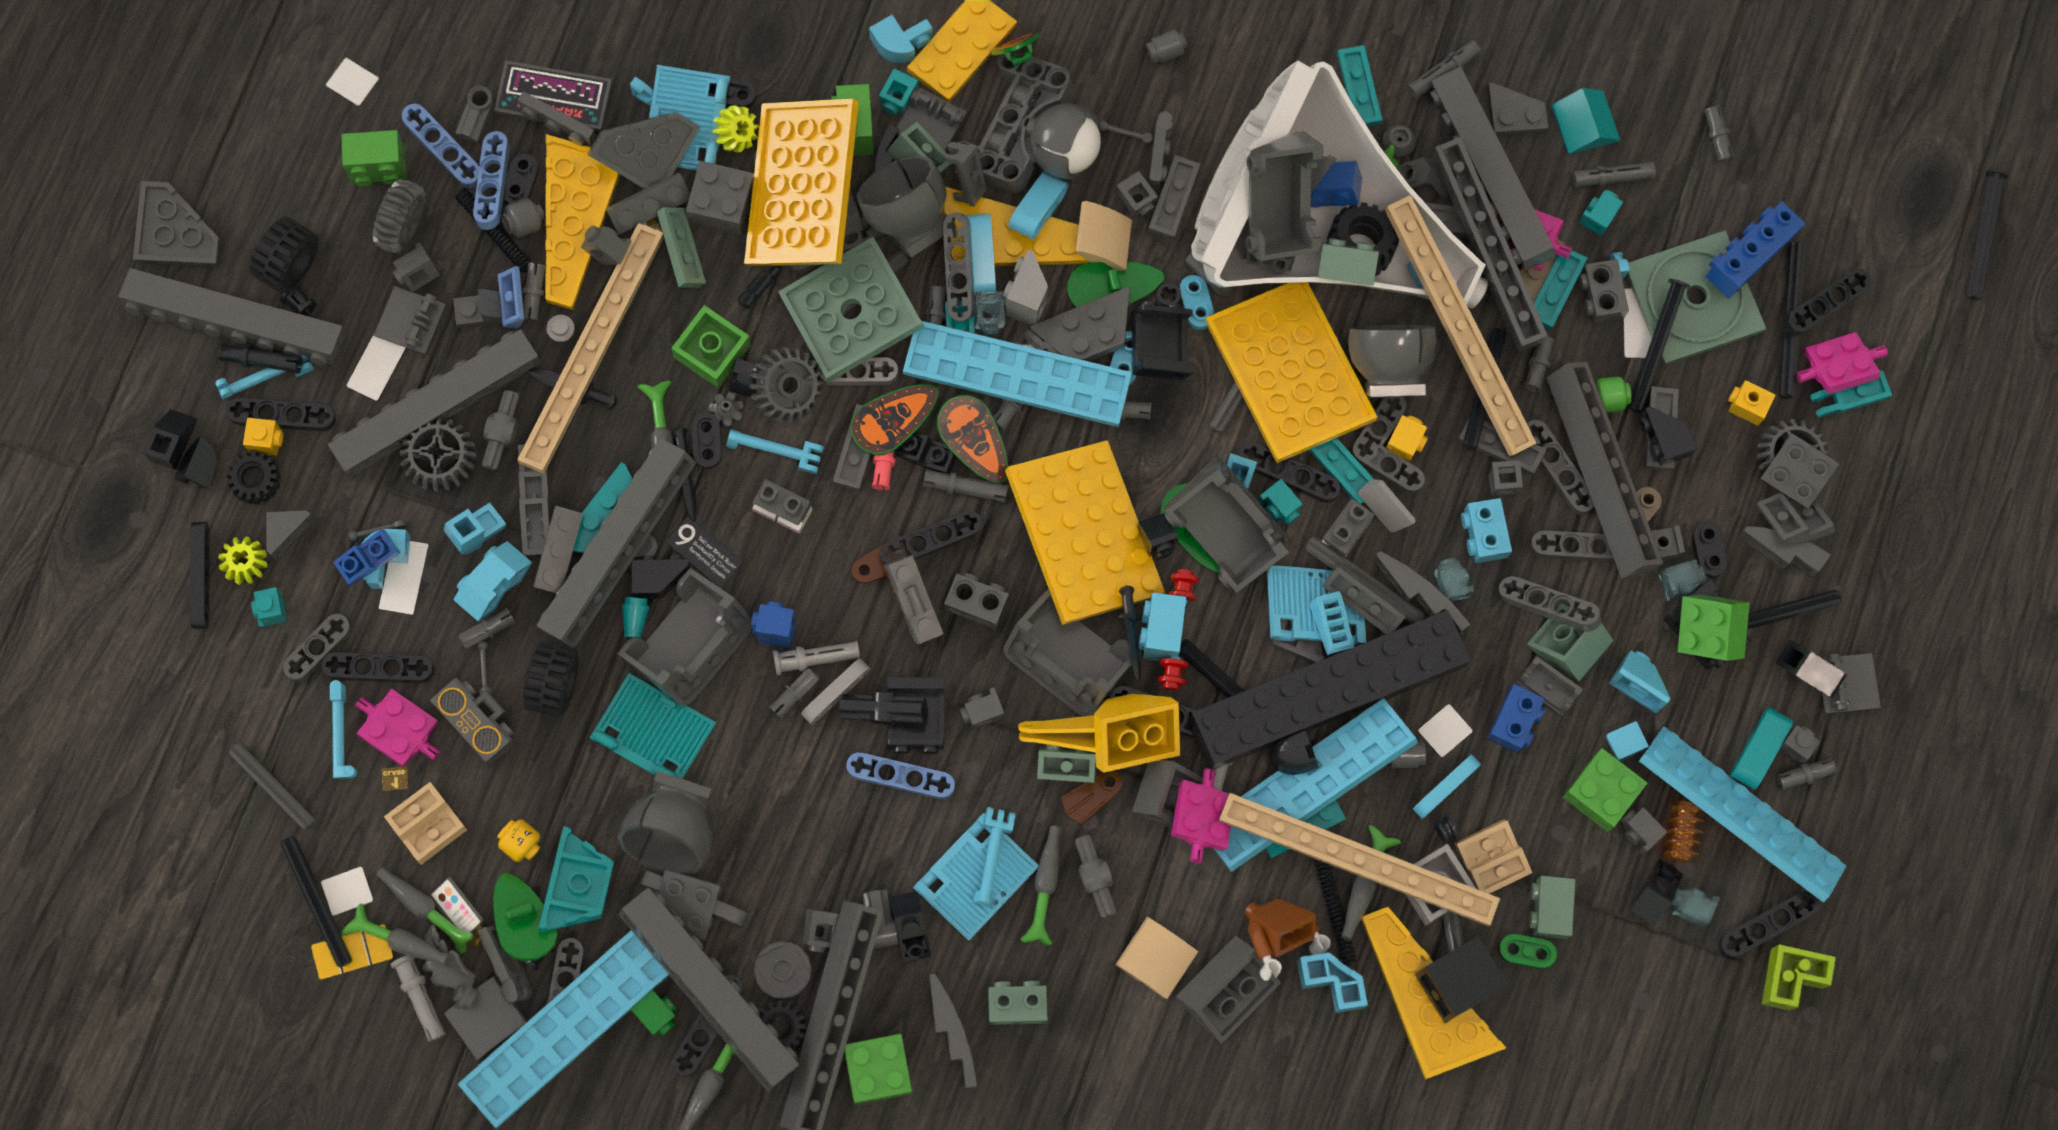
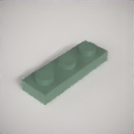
M663 207L657 211L678 287L700 288L706 284L685 209Z

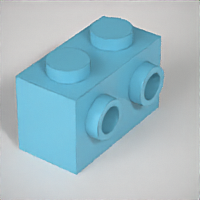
M1501 498L1468 503L1464 513H1461L1463 528L1468 529L1470 537L1467 540L1469 555L1474 556L1475 563L1508 558L1512 549Z

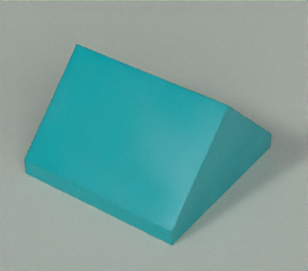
M1582 88L1552 104L1551 107L1568 155L1620 141L1603 91Z

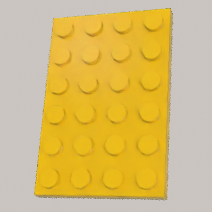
M855 99L762 104L744 264L749 266L842 264L859 101Z
M1308 282L1287 283L1206 317L1207 327L1276 463L1377 420V415Z
M1108 440L1007 467L1005 470L1062 625L1123 608L1119 589L1125 585L1132 586L1135 590L1133 593L1134 604L1151 600L1152 593L1165 594L1152 556H1148L1138 530V519Z

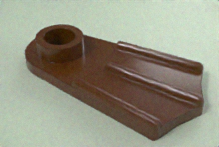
M904 542L900 543L903 546L901 550L893 552L889 548L885 556L886 559L892 558L894 561L897 555L905 552V556H907L908 553L905 550ZM883 545L854 562L851 572L857 582L869 583L887 577L885 568L879 559V553ZM866 567L869 569V574L861 575L859 569Z
M1116 771L1101 772L1096 775L1094 783L1084 782L1062 795L1061 800L1065 816L1083 825L1121 790V776ZM1112 778L1115 781V785L1107 787L1104 784V780Z

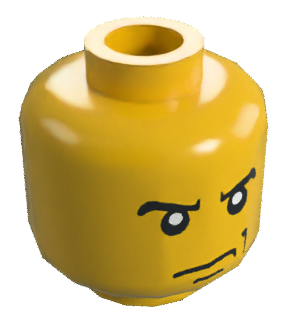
M523 819L516 822L511 820L497 836L500 839L498 843L499 849L515 862H520L524 858L530 861L541 848L537 845L540 840L539 832Z

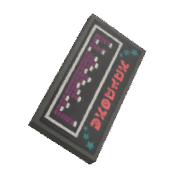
M505 60L494 112L498 115L531 120L521 113L522 110L518 103V98L524 91L594 129L595 132H601L613 82L609 78ZM536 118V120H532V121L543 122V121H541V120L538 119V118Z

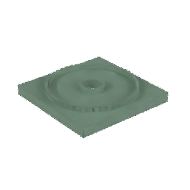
M1726 230L1628 263L1630 270L1626 276L1651 338L1653 337L1671 285L1668 283L1669 279L1683 281L1689 284L1690 288L1702 290L1705 295V301L1702 304H1693L1687 298L1688 289H1685L1661 357L1663 366L1763 333L1766 330L1747 282L1728 299L1705 277L1711 270L1708 264L1719 253L1724 256L1728 252L1725 248L1731 242Z
M874 237L843 253L842 264H825L778 291L828 382L925 327ZM851 304L862 306L858 317L854 319H846L844 317V311L847 306Z

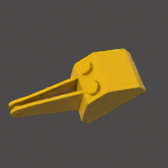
M1128 694L1107 699L1091 716L1046 721H1025L1018 725V729L1021 731L1019 733V740L1095 752L1096 767L1103 773L1180 756L1179 703L1171 697Z

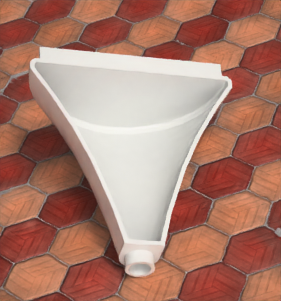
M1296 61L1286 68L1267 88L1258 106L1251 110L1235 135L1213 177L1200 208L1194 227L1197 230V234L1191 248L1193 257L1203 263L1207 279L1219 287L1300 282L1355 285L1413 295L1430 300L1424 287H1417L1407 268L1410 259L1400 239L1391 263H1389L1385 271L1381 270L1380 275L1375 277L1374 286L1318 278L1321 252L1297 255L1292 269L1286 270L1284 273L1275 271L1271 265L1263 263L1257 266L1247 264L1246 259H1243L1246 237L1249 231V171L1246 164L1247 156L1250 155L1251 150L1289 134L1304 131L1323 144V156H1334L1337 158L1335 162L1357 161L1362 175L1360 199L1357 206H1360L1361 202L1367 203L1369 207L1375 204L1379 206L1378 210L1383 211L1385 207L1409 195L1412 196L1467 307L1470 309L1474 308L1480 302L1487 289L1488 281L1481 277L1486 264L1482 263L1449 231L1405 181L1380 148L1358 114L1333 67L1325 62H1319L1309 67L1300 61ZM1350 205L1310 207V216L1316 220V226H1312V231L1315 237L1322 238V246L1323 242H1327V236L1336 214H1339L1340 210L1344 207L1349 209ZM1360 234L1350 236L1351 240L1356 244L1357 242H1362L1375 246L1374 242L1367 236Z

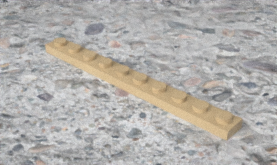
M1409 195L1385 207L1384 210L1509 457L1536 444L1412 196Z
M640 223L637 224L621 264L616 265L517 459L519 464L542 474L545 473L664 239L662 232Z
M1232 793L1228 796L1219 820L1235 828L1488 927L1491 925L1500 898Z

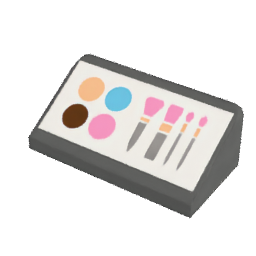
M450 876L429 895L444 917L458 929L474 934L478 931V928L480 929L486 924V921Z

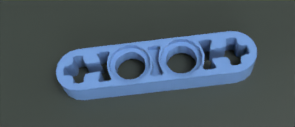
M410 104L406 106L402 112V120L407 129L463 187H476L479 173L478 164L421 105ZM412 113L419 115L421 122L424 124L422 129L415 120L411 121L410 115ZM432 130L438 131L441 134L440 139L434 143L426 141L425 138L426 134ZM450 149H454L459 153L458 158L452 162L446 161L443 157L444 153ZM462 163L469 172L473 171L474 178H465L464 172L460 168Z
M498 131L487 134L482 144L473 216L478 227L484 230L495 228L501 218L510 146L505 134ZM496 142H500L497 146V155H494L492 147L496 145ZM489 165H500V169L497 172H486ZM493 187L497 189L496 194L491 197L483 195L484 190ZM486 206H489L491 215H488L487 219H483L487 211Z
M866 753L852 754L847 760L848 774L856 780L936 799L949 798L955 789L954 779L945 772ZM859 759H862L865 766L872 767V762H877L874 768V777H869L871 772L866 769L856 773L855 767L851 766L852 763H857ZM889 765L894 768L895 775L892 779H881L879 770L882 766ZM911 772H918L922 775L923 781L917 787L910 786L906 781L907 775ZM927 775H932L931 782L940 783L941 779H946V785L950 786V789H944L943 793H939L937 786L929 785L930 790H924L927 784Z

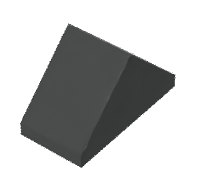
M307 510L266 512V551L276 561L315 522V519Z

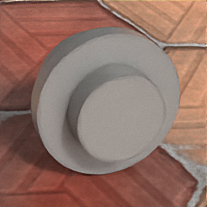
M556 315L547 324V333L556 342L568 341L575 331L573 321L565 315Z

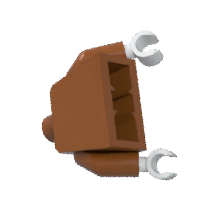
M1275 899L1263 906L1252 902L1246 908L1245 916L1249 918L1248 933L1259 960L1263 959L1264 966L1260 970V975L1265 981H1268L1271 977V971L1275 978L1281 971V964L1277 960L1271 959V955L1277 958L1311 940L1313 942L1309 949L1313 955L1322 954L1330 947V939L1325 935H1319L1317 932L1319 928L1316 925V914L1303 907H1298L1282 899Z

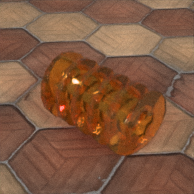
M1671 801L1675 806L1669 809V813L1674 817L1668 819L1667 824L1672 829H1668L1666 836L1671 838V840L1665 841L1664 844L1670 851L1664 852L1663 858L1675 862L1692 863L1691 858L1700 856V853L1692 850V848L1700 846L1702 843L1694 839V836L1703 834V831L1695 826L1705 821L1698 817L1697 813L1705 811L1691 802Z

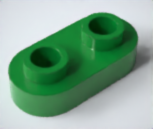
M1519 934L1507 935L1500 941L1498 946L1499 955L1505 962L1536 969L1548 968L1555 962L1557 957L1556 948L1550 941ZM1511 944L1517 948V953L1514 955L1508 952V946ZM1537 950L1544 951V960L1536 957Z

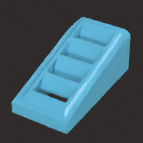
M1340 591L1315 597L1309 603L1327 656L1354 648ZM1330 605L1331 608L1325 609L1324 606ZM1334 615V620H1327L1328 616ZM1338 626V631L1330 632L1329 628ZM1342 637L1343 642L1333 644L1332 639Z

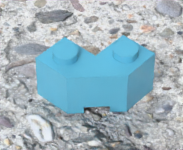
M508 541L498 547L493 546L487 551L483 561L471 574L466 575L458 583L457 588L459 590L453 600L477 621H480L495 611L507 590L522 581L532 562Z
M1323 953L1304 956L1297 960L1302 989L1330 985L1335 1013L1364 1009L1368 1005L1363 977L1338 961L1332 954Z

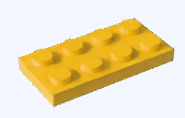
M965 0L908 65L907 72L943 100L950 103L991 56L990 50L999 46L1017 26V21L990 0Z

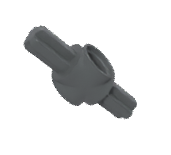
M504 391L498 412L489 415L485 424L483 437L488 442L482 466L489 470L498 469L504 448H508L509 445L512 446L516 438L518 422L513 417L520 396L514 391Z
M1081 836L1075 840V844L1082 865L1078 868L1085 893L1093 894L1101 918L1113 916L1116 914V909L1109 891L1113 880L1106 860L1098 859L1091 836Z

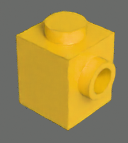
M1745 380L1740 388L1735 386L1731 392L1728 401L1732 404L1728 412L1758 426L1765 419L1775 394Z
M1402 415L1386 448L1410 463L1415 451L1421 453L1428 437L1424 436L1427 427L1422 425L1423 422L1416 417Z
M247 418L243 446L249 453H251V450H256L259 454L263 452L268 456H277L278 448L282 446L283 431L276 421Z

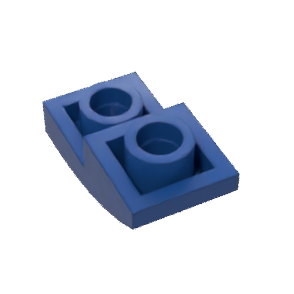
M381 529L360 546L354 545L333 563L347 584L352 585L376 571L401 552L388 533Z

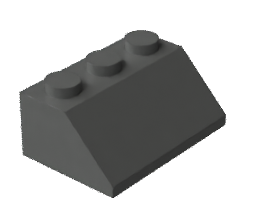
M1235 936L1176 997L1185 1009L1222 1044L1281 982L1277 977H1274L1272 971L1269 980H1263L1260 975V970L1264 966L1263 959L1259 960L1256 950Z

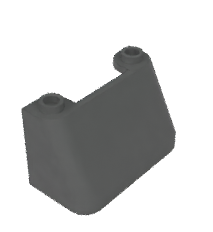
M1304 131L1289 134L1251 150L1250 155L1247 156L1246 164L1249 171V236L1246 237V247L1248 252L1252 253L1259 261L1322 252V238L1315 237L1312 231V226H1316V220L1310 216L1311 168H1317L1316 159H1323V144Z
M1218 456L1209 462L1165 506L1166 513L1164 515L1173 527L1177 525L1181 528L1186 527L1219 565L1220 574L1218 577L1223 585L1227 588L1232 587L1236 593L1289 553L1288 538L1283 529L1229 466Z
M691 568L677 582L676 593L681 599L680 602L645 642L639 637H634L625 642L622 649L617 653L627 664L681 706L690 704L699 695L752 630V618L739 602Z
M1049 588L1016 623L1003 648L1004 654L1010 662L1081 716L1093 715L1132 667L1128 641L1120 639L1111 646L1080 621L1062 625Z

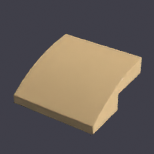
M1088 201L1082 202L1076 252L1092 263L1102 261L1118 271L1126 270L1132 220L1105 206Z
M431 782L384 816L420 865L467 831Z
M1505 819L1454 842L1459 856L1477 890L1489 894L1532 874L1523 849L1518 846L1510 825Z
M1147 917L1115 965L1135 980L1145 984L1162 998L1167 999L1198 951Z

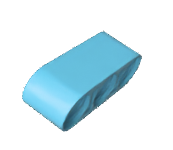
M1042 172L1014 211L1008 228L1034 240L1062 201L1069 184Z
M966 215L971 224L975 295L996 294L991 215Z

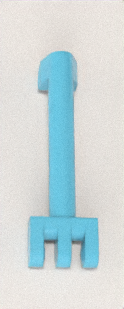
M302 356L303 363L309 360L307 357ZM307 362L303 364V367L297 366V368L302 370L299 374L295 373V375L298 377L314 369L312 363ZM265 368L231 384H228L225 378L217 380L215 384L222 399H225L286 371Z
M730 429L726 447L731 449H737L738 444L800 460L798 470L817 474L818 467L808 464V461L820 463L821 457L811 454V451L822 453L824 448L821 445L805 441L802 450L743 434L733 429Z
M334 680L330 683L333 725V778L351 779L357 776V770L352 766H344V703H346V687L338 680Z
M987 807L983 823L984 828L992 829L980 891L974 893L972 902L977 905L984 904L985 907H990L993 895L991 892L1003 832L1011 833L1013 831L1015 813L1009 812L1007 822H1003L1004 810L1000 809L997 811L996 820L992 819L993 808Z

